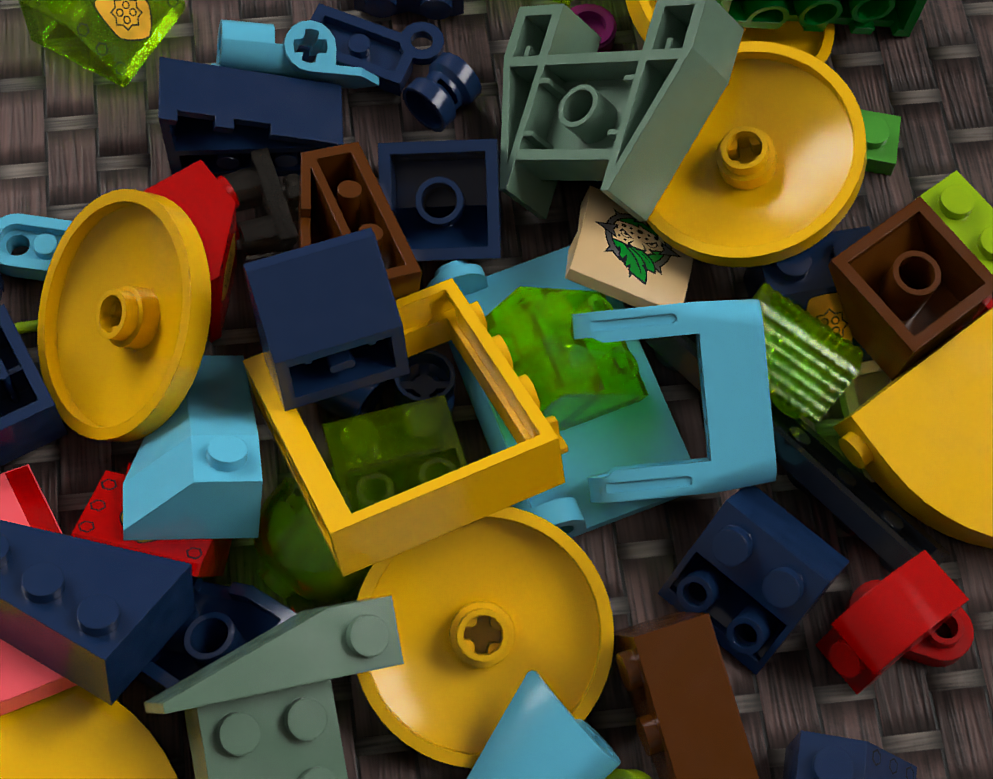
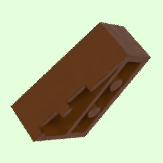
M359 142L302 152L299 184V248L371 227L376 236L395 300L419 291L422 270Z
M674 612L614 631L613 654L637 716L636 727L641 744L646 754L652 757L659 779H759L709 613Z

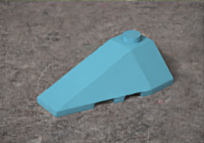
M203 355L193 384L178 409L161 427L144 437L123 482V540L258 538L263 478L259 436L248 377L243 364L244 356Z

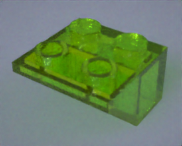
M519 286L485 316L488 327L487 331L491 337L499 334L504 339L512 357L513 370L517 376L526 374L530 378L540 401V411L545 418L552 415L556 417L559 431L637 403L649 395L639 374L638 363L630 353L625 341L602 343L593 338L574 339L572 314L614 310L607 301L605 294L597 291Z
M445 395L322 424L331 475L351 513L467 465Z

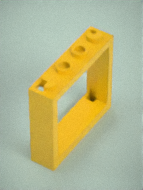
M453 278L395 300L403 324L407 356H413L451 340L517 444L354 513L350 512L297 409L284 410L266 365L264 354L260 353L243 360L256 405L343 577L565 483L561 455L568 452V445L560 435L558 420L553 415L547 418L544 417L540 411V401L532 381L526 374L517 376L513 370L512 357L504 339L499 334L491 337L487 331L486 318L479 302L475 301L469 304Z

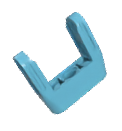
M758 299L699 301L572 314L574 339L593 338L602 343L696 334L707 457L614 466L604 474L587 477L591 503H612L717 493L776 481V453L762 311Z

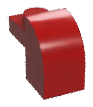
M923 550L881 580L852 604L831 624L833 628L815 646L858 695L873 684L906 652L935 632L969 599L929 553Z

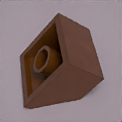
M920 196L834 257L828 264L852 336L891 380H894L976 318L993 298V275Z

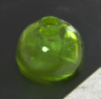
M285 477L262 504L258 538H253L255 552L265 565L258 573L260 578L269 588L284 599H287L293 591L307 600L325 602L349 593L365 579L372 565L345 577L342 576L302 494L298 497L293 493L295 480L291 477Z

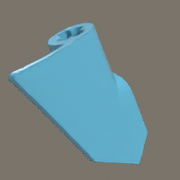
M220 20L216 63L211 65L341 85V88L357 89L379 86V77L361 67L336 65L335 38L331 31L322 23L312 20L301 21L291 27L282 44L275 43L274 24ZM300 45L310 48L309 56H316L312 63L302 60L303 52H296Z
M531 670L526 674L466 779H605L620 765L621 761L601 735L585 721L575 719L539 673Z

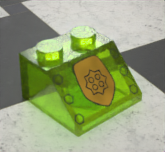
M18 0L32 41L124 88L186 9L184 0Z

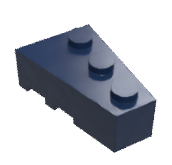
M159 57L158 119L172 175L201 159L216 178L219 176L225 178L300 176L302 152L344 144L341 85Z
M0 520V639L109 705H112L195 611L192 564Z

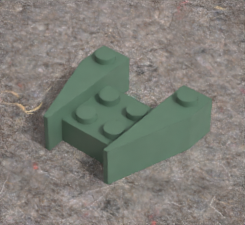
M657 0L642 50L597 52L602 37L564 3L520 7L504 55L499 189L539 219H546L558 180L603 181L600 191L638 221H647L728 85L744 29L716 0Z
M392 596L367 598L301 611L144 702L145 712L168 714L184 710L195 779H348L331 679L404 664Z

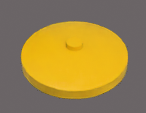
M740 42L728 85L646 222L657 235L676 250L691 258L718 266L754 267L785 260L809 249L827 236L846 216L860 191L867 163L865 125L860 107L852 91L832 68L805 51L773 42Z
M119 189L96 198L69 225L53 254L47 270L40 298L37 326L38 356L43 382L56 405L61 419L72 430L90 439L129 442L141 439L157 430L173 415L186 397L202 361L211 317V281L207 256L198 231L189 216L181 207L164 196L134 189Z
M509 506L375 563L370 568L360 588L357 600L392 596L404 662L401 665L358 673L357 676L362 690L377 716L395 736L414 750L436 761L472 769L526 674L531 670L539 673L575 719L583 721L592 711L607 681L614 650V623L604 583L592 561L570 536L546 519L528 511Z

